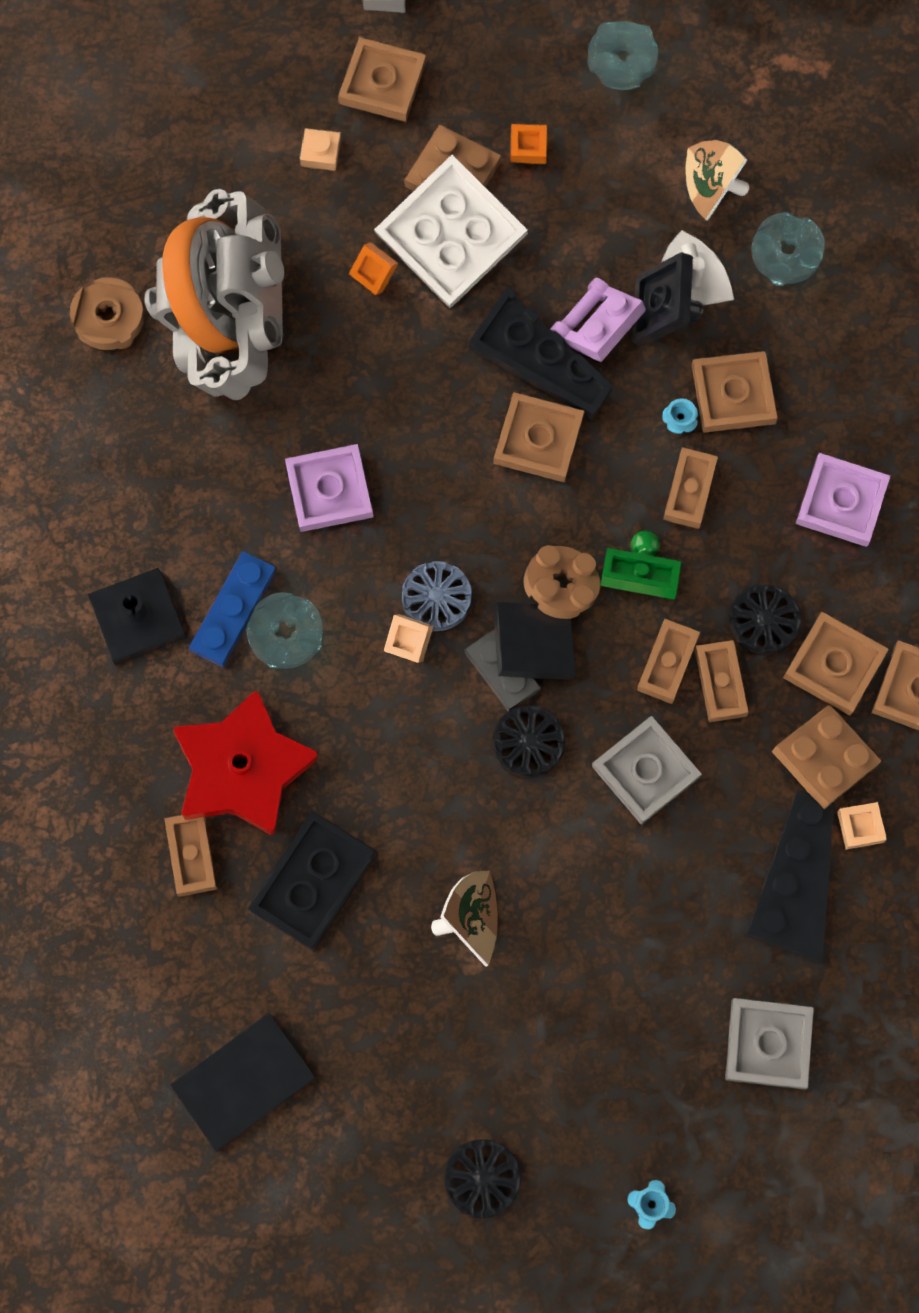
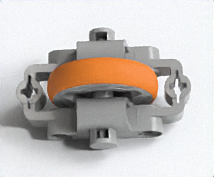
M215 189L206 196L203 203L197 204L190 210L187 221L181 223L172 231L165 244L163 257L157 260V286L146 291V308L154 319L159 320L173 331V358L178 369L183 373H188L190 384L212 396L225 395L232 400H240L245 397L252 386L259 385L267 376L268 350L276 348L282 343V281L284 279V266L281 260V232L278 222L271 214L265 213V208L245 193L236 191L229 194L223 189ZM239 350V359L233 362L219 356V354H227Z

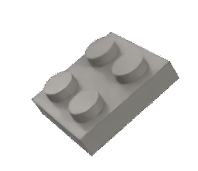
M652 716L592 763V768L641 825L702 775Z
M733 998L731 1001L725 1080L806 1090L809 1080L813 1007Z

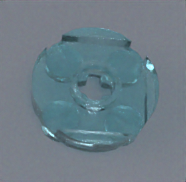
M628 21L604 22L598 27L596 34L592 37L589 44V69L601 78V83L612 89L629 90L640 86L641 81L645 80L648 76L649 78L652 76L657 64V43L653 38L652 30L646 25H639ZM619 50H625L631 55L627 56L626 61L619 60V55L614 53Z
M777 213L765 219L757 229L751 246L752 258L758 270L768 277L772 284L783 286L787 283L802 282L811 277L819 268L823 259L825 240L820 228L809 218L804 217L802 220L798 217H792L793 213ZM786 242L788 246L795 245L797 248L794 249L793 254L783 253L781 251V243Z
M280 592L265 597L253 609V614L246 628L247 638L256 657L266 663L271 669L299 667L312 659L321 649L323 624L317 608L309 600L293 596V593ZM285 622L288 627L295 626L296 630L291 633L292 637L284 639L274 634L279 631L280 623Z

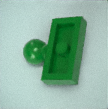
M649 530L637 532L631 540L632 552L607 548L600 586L675 600L681 561L655 557L660 550V540L654 532Z

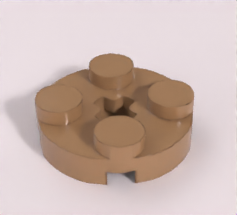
M111 277L94 280V284L88 286L85 290L82 287L75 294L70 306V318L78 338L87 345L101 350L125 349L131 346L134 338L140 333L145 319L142 302L138 294L134 292L133 287L123 280ZM107 307H112L114 314H116L114 318L103 320L98 315L99 312H105Z
M543 546L531 559L525 571V592L529 598L532 595L534 600L539 603L537 608L549 616L560 619L577 617L580 612L588 610L593 605L599 594L600 577L595 569L596 561L590 554L581 553L569 547ZM561 576L569 581L567 587H560L559 581L554 580L553 577Z

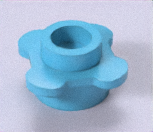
M652 1180L647 1188L640 1192L632 1191L628 1196V1204L635 1208L639 1215L638 1223L644 1229L653 1228L655 1222L662 1218H672L676 1212L675 1204L669 1201L664 1192L665 1185L659 1180ZM651 1200L656 1204L653 1209L648 1207V1202Z

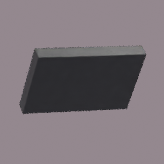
M311 811L247 909L315 952L378 853L372 847L314 811Z
M268 1013L174 1081L170 1086L215 1151L218 1152L316 1078L273 1017Z

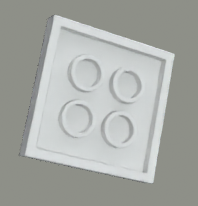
M453 155L374 229L375 233L449 308L453 307L528 234V230Z

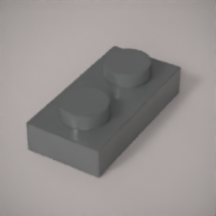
M495 629L465 649L466 656L507 711L517 708L540 692V687L533 678L498 676Z

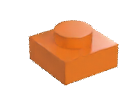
M512 124L510 163L546 164L547 125Z
M371 242L364 244L349 275L373 294L378 295L383 293L399 263Z

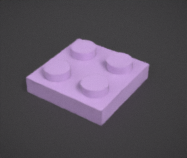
M358 444L285 459L300 532L373 517Z
M819 453L796 524L867 547L872 537L890 475Z

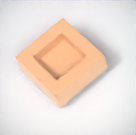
M305 128L300 156L301 167L336 171L341 142L340 132Z
M400 614L394 615L384 651L417 663L423 662L433 625Z
M878 802L838 810L837 814L846 850L880 844L887 840Z

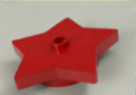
M256 691L249 695L222 722L176 726L173 729L175 737L192 769L182 808V816L185 820L231 814L273 835L276 831L284 788L318 760L315 750L275 731L263 701ZM237 762H248L244 768L234 767V764Z

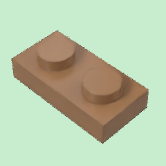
M682 447L663 520L697 529L700 528L718 456Z
M664 619L638 684L637 691L672 704L700 632Z
M734 640L696 646L695 654L709 722L747 717L749 712Z
M182 815L164 818L178 897L217 890L205 817L185 820Z

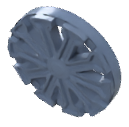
M432 561L421 564L407 576L402 586L403 609L409 618L433 625L432 631L451 629L462 622L470 610L472 603L470 583L458 567L447 564V562ZM435 570L434 582L427 571ZM443 571H448L451 574L442 582ZM418 576L421 577L426 586L415 582L414 579ZM456 580L462 582L460 586L451 587ZM413 590L420 594L415 596H408V591ZM464 594L466 600L462 601L453 596ZM423 603L417 611L411 610L412 605ZM449 606L460 609V613L458 615L453 614ZM430 611L431 619L428 622L422 620V617ZM443 612L447 619L444 623H440L438 620L439 613Z

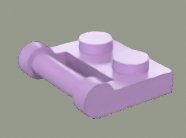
M594 278L588 285V292L562 322L557 321L550 330L552 332L556 331L565 340V344L569 348L602 362L646 309L642 300L609 287L600 278ZM599 300L603 303L580 330L577 333L573 330L596 303Z

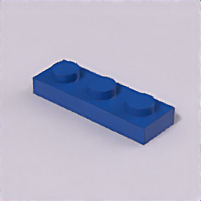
M242 551L190 644V652L224 668L277 572L276 567Z

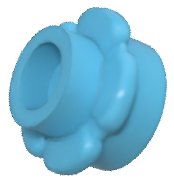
M676 399L664 409L662 419L664 423H667V428L671 432L681 434L683 431L691 432L696 428L698 423L696 418L699 414L691 401ZM678 415H683V416H684V419H683V420H679V419L677 418V416H678Z

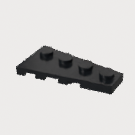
M507 286L469 341V349L569 407L583 410L584 415L593 420L611 394L613 385L580 354L576 355L565 344V340L556 331L552 332L540 320V316L532 308H527L516 298L517 294Z
M797 790L745 936L821 964L823 959L835 803L823 809L810 794Z

